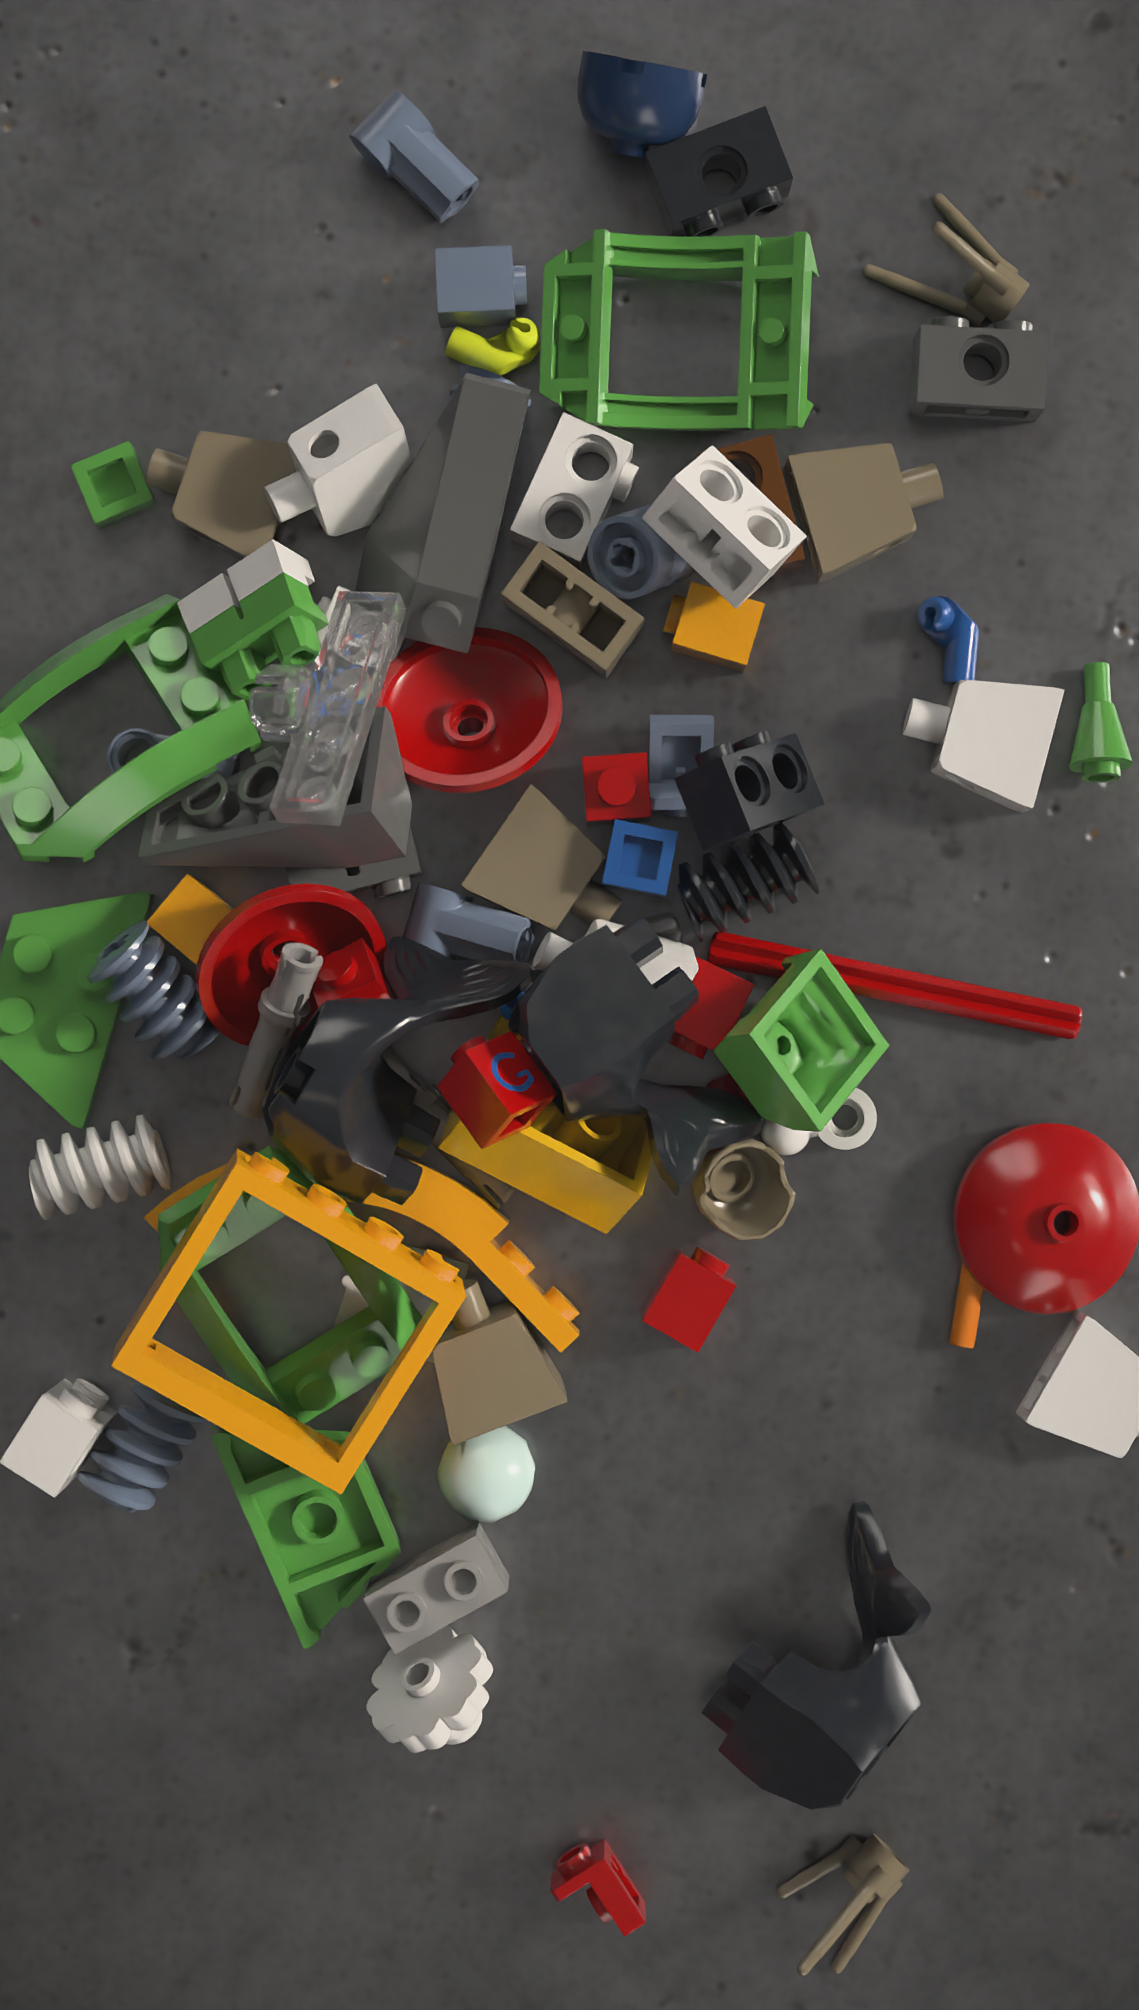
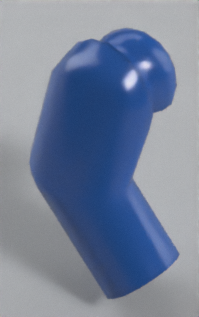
M934 596L927 598L918 608L917 620L920 626L945 650L943 683L954 685L959 680H975L979 642V628L977 624L949 597Z

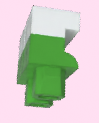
M273 539L227 569L229 577L221 573L177 602L202 665L222 674L231 693L246 701H255L271 690L273 682L266 665L278 657L280 663L291 670L304 669L322 658L317 632L329 625L323 611L313 602L308 585L315 582L308 560Z

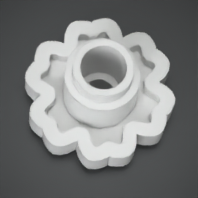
M448 1625L394 1655L392 1649L387 1652L383 1659V1664L378 1666L371 1677L372 1683L378 1691L370 1697L366 1704V1709L372 1717L374 1727L389 1743L401 1741L411 1753H418L426 1749H439L445 1744H460L475 1734L482 1721V1709L489 1700V1694L482 1685L491 1677L493 1666L487 1659L485 1649L470 1633L457 1635Z

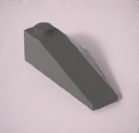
M466 373L431 428L413 461L399 479L383 509L369 527L365 537L355 591L404 637L468 653L481 614L531 389Z
M386 706L327 718L307 728L310 738L281 752H278L272 745L254 754L256 764L226 779L214 773L179 790L147 810L138 859L144 865L350 868L406 857L412 800L391 713Z

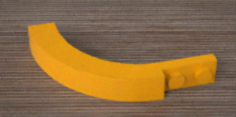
M395 1151L394 1153L422 1167L423 1172L416 1190L403 1205L384 1199L374 1193H371L363 1203L386 1208L411 1217L432 1228L452 1242L477 1265L561 1353L579 1336V1327L572 1321L579 1314V1311L555 1286H552L545 1293L528 1275L535 1268L534 1264L513 1242L508 1240L501 1247L493 1239L509 1224L510 1219L499 1209L496 1210L482 1194L459 1178L430 1163ZM227 1164L195 1178L169 1195L144 1216L146 1221L158 1232L159 1213L218 1178ZM344 1198L346 1202H353L347 1198Z

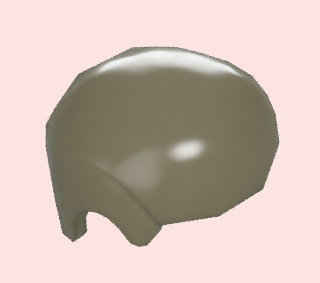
M752 1138L708 1151L692 1185L693 1195L700 1213L713 1227L738 1241L764 1239L783 1226L794 1205L795 1192L787 1181L784 1171L785 1162L772 1148L766 1147L763 1142Z

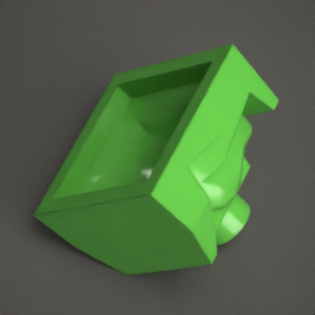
M820 948L786 957L781 962L786 972L748 1014L737 1022L713 1050L762 1118L798 1131L821 1132L890 1046Z

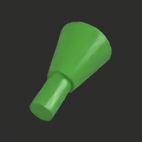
M1105 662L1088 663L1084 665L1085 704L1081 709L1069 769L1082 773V780L1085 782H1111L1120 779L1121 771L1132 767L1133 761L1115 704L1111 702L1110 665Z

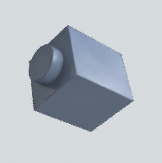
M512 245L435 248L437 314L440 328L510 325V322L516 319L515 305H528L526 265L513 266Z

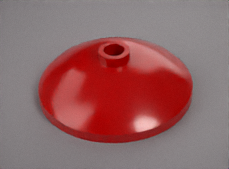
M476 627L468 653L421 641L412 644L402 651L386 667L378 679L372 693L370 709L386 706L391 713L404 773L408 781L440 792L470 793L505 784L519 777L535 765L547 752L558 733L562 718L563 702L557 675L550 662L536 647L511 633L497 629ZM469 732H479L475 735L464 736Z
M311 883L292 884L260 893L228 913L217 924L204 943L196 967V988L201 1005L216 1029L231 1040L249 1046L259 1021V998L262 991L270 987L277 970L282 948L286 944L293 942L309 945L318 951L317 956L324 958L328 954L363 938L384 967L386 942L383 932L372 912L362 901L352 894L332 886ZM311 989L308 1000L311 1005L310 1014L304 1025L298 1027L293 1041L318 1009L313 989Z
M1043 1122L1020 1126L1005 1132L987 1144L973 1159L964 1173L954 1205L953 1223L956 1244L960 1256L972 1277L985 1291L999 1301L1011 1307L1038 1314H1056L1072 1311L1086 1306L1106 1293L1118 1281L1129 1265L1139 1237L1138 1192L1134 1180L1120 1156L1107 1143L1094 1134L1071 1125ZM1065 1210L1070 1217V1224L1066 1231L1058 1234L1054 1228V1219L1059 1212Z

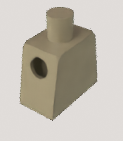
M199 431L189 458L160 448L154 451L146 474V485L177 495L172 507L171 517L178 526L242 560L272 539L280 543L287 520L282 523L279 522L270 506L264 487L295 473L296 469L288 444Z
M888 443L798 453L788 456L784 466V472L802 532L806 535L805 543L817 583L827 581L911 539L917 530L912 508L943 500L944 498L941 478L934 462L900 472L892 444Z
M531 784L461 884L471 894L512 913L531 919L536 924L556 932L570 911L591 925L595 919L609 921L623 901L592 880L606 859L603 852Z
M477 1279L463 1281L466 1298L432 1350L449 1436L453 1445L568 1402L562 1377L524 1314L510 1300L487 1307Z

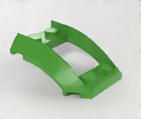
M594 229L593 237L570 252L565 249L544 264L539 393L586 423L595 426L670 431L802 429L814 405L807 399L811 283L812 277H819L810 235L804 231L794 232V236L760 238L757 234L679 237L612 233L606 229ZM613 276L689 281H742L738 396L675 397L608 393Z
M165 594L91 631L46 660L0 698V825L22 861L50 862V856L80 857L84 863L94 858V851L124 826L167 797L216 771V764L247 748L251 753L262 747L261 739L245 700L238 701L237 697L231 693L222 674L202 665L177 602L180 601L179 598ZM127 652L177 733L122 766L69 808L19 724L63 689L103 664Z
M268 1146L258 1152L270 1160L274 1157L283 1163L290 1171L287 1178L309 1190L313 1184H316L307 1179L281 1149ZM219 1177L158 1214V1240L160 1243L159 1273L164 1268ZM243 1190L176 1300L234 1385L305 1424L388 1373L422 1319V1315L414 1306L398 1279L325 1238L369 1306L278 1363L265 1369L234 1327L198 1272L201 1268L287 1216ZM347 1205L344 1211L354 1216L353 1212Z

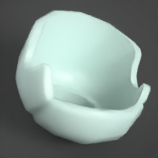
M503 1426L456 1445H453L450 1440L442 1455L437 1471L438 1484L447 1505L465 1519L493 1523L516 1512L524 1504L532 1489L535 1463L526 1440L507 1426Z

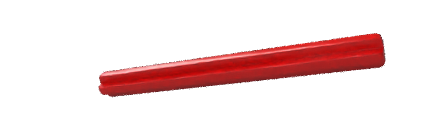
M718 931L711 937L707 957L708 962L715 966L780 979L786 972L781 965V962L786 957L812 950L726 932L721 934ZM825 953L854 995L1065 1039H1075L1081 1027L1082 1009L1076 1005Z

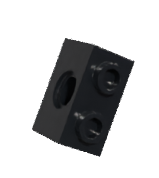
M766 106L645 152L644 173L668 236H712L724 228L723 221L746 213L748 219H756L768 215L784 204L782 199L789 196L793 181L791 170ZM713 169H724L735 177L737 185L729 191L717 192L705 184L703 176Z

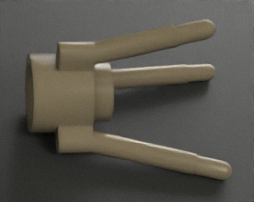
M940 193L933 197L934 205L970 245L942 222H936L933 225V232L975 270L962 289L963 292L971 297L969 302L871 264L863 268L865 276L960 314L977 328L985 317H988L994 323L1005 320L1030 285L1017 275L1019 270L1003 259L963 214Z
M874 1833L863 1844L852 1835L837 1851L799 1873L777 1889V1896L784 1899L847 1862L850 1866L842 1876L856 1893L797 1965L796 1970L800 1976H805L810 1972L868 1902V1906L831 1964L832 1972L835 1974L841 1973L850 1958L857 1951L888 1900L903 1885L900 1880L910 1871L909 1868Z

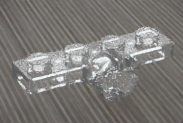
M339 591L319 655L314 662L305 666L271 664L257 673L255 684L278 685L276 687L258 686L251 689V722L260 730V737L264 741L290 743L269 807L278 823L340 826L407 610L399 593Z

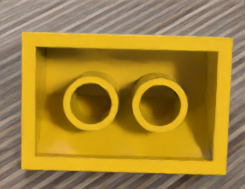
M502 1014L495 1022L486 1041L509 1032V1020L503 1017ZM519 1034L518 1036H516V1037L518 1038V1040H521V1039H522V1037L520 1036V1034ZM552 1101L528 1129L482 1150L451 1107L438 1146L444 1152L604 1234H607L643 1195L652 1161L646 1121L643 1117L632 1114L592 1120L566 1121Z

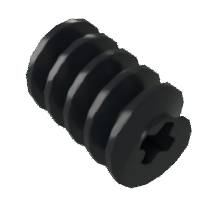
M782 822L773 826L772 846L758 832L749 835L748 856L735 842L726 845V865H723L711 852L703 854L702 875H699L688 862L679 864V884L677 888L691 925L700 942L704 941V921L708 919L721 934L728 931L727 912L733 910L745 924L751 922V902L757 900L769 914L775 912L774 892L780 890L792 904L799 902L798 882L804 880L816 894H819L816 877L800 841Z

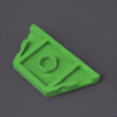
M142 891L19 913L12 916L0 957V1059L73 1127L87 1128L118 1024L119 1014L125 997L112 1003H106L103 995L113 983L112 979L108 977L91 984L87 976L96 965L97 956L111 940L141 920L148 921L155 898L153 894Z
M215 1425L211 1427V1439L300 1642L304 1649L311 1647L321 1638V1629L342 1607L347 1610L364 1592L367 1581L373 1576L381 1574L401 1553L400 1540L365 1458L363 1459L343 1493L339 1494ZM316 1430L341 1445L350 1433L347 1431Z

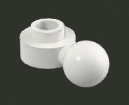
M855 1088L843 1103V1105L853 1107L857 1112V1122L850 1129L838 1128L832 1118L821 1132L792 1130L765 1120L760 1135L765 1146L772 1148L779 1155L798 1153L807 1145L810 1138L817 1136L833 1148L850 1150L863 1145L874 1133L877 1124L876 1108L865 1092Z

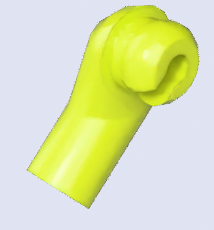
M516 318L510 322V327L486 339L456 326L448 340L445 356L465 365L478 367L502 376L530 363L540 349V330L532 320Z

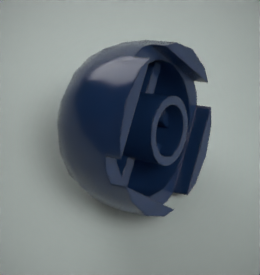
M583 51L578 75V102L582 116L590 128L607 138H612L610 152L645 158V152L649 151L650 146H662L683 138L697 119L703 101L707 74L613 55Z

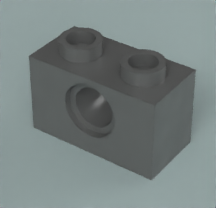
M943 316L931 319L930 325L921 324L913 339L909 415L1036 422L1046 409L1050 332L1032 331L1033 324L1021 320H1003L994 323V328L969 327V321L965 318ZM972 354L986 357L993 365L994 378L987 381L973 379L964 368V358Z

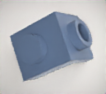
M649 715L648 777L651 810H662L664 814L673 817H689L674 778L698 768L694 756L714 747L713 715Z

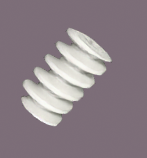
M144 1114L136 1116L135 1135L131 1136L127 1135L119 1120L111 1122L110 1141L103 1142L94 1126L86 1128L85 1147L78 1148L69 1132L61 1134L60 1153L53 1154L45 1139L36 1140L35 1159L30 1160L29 1179L34 1202L44 1221L53 1217L55 1203L65 1215L76 1213L80 1205V1196L90 1209L102 1206L105 1190L110 1198L118 1203L127 1200L130 1184L139 1196L150 1195L154 1187V1177L166 1191L172 1188L170 1167L163 1142L158 1131L152 1129Z

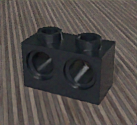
M766 730L732 744V746L730 742L715 746L694 756L698 768L674 778L703 851L773 827L776 824L783 823L825 804L796 733L771 741Z

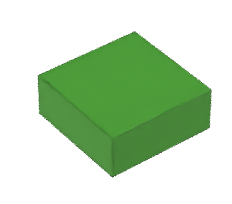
M130 441L70 465L94 523L99 528L157 504L150 486L146 485L145 473Z

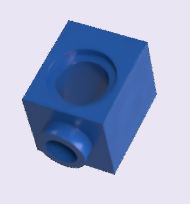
M615 819L601 886L664 899L667 893L678 831Z

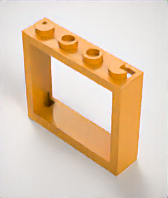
M237 1149L115 1345L111 1366L333 1491L342 1494L466 1298L462 1278L456 1276L459 1269L445 1262L441 1254L429 1249L425 1251L423 1256L401 1244L404 1238L403 1235L386 1222L375 1217H369L365 1223L344 1211L347 1203L331 1190L318 1184H313L308 1190L287 1178L290 1172L289 1169L274 1157L270 1160L256 1151L251 1157ZM243 1190L433 1300L342 1445L152 1339Z

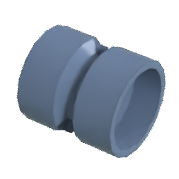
M653 503L604 519L594 528L588 542V563L593 577L600 586L617 598L629 600L643 596L662 587L687 579L696 571L642 519Z

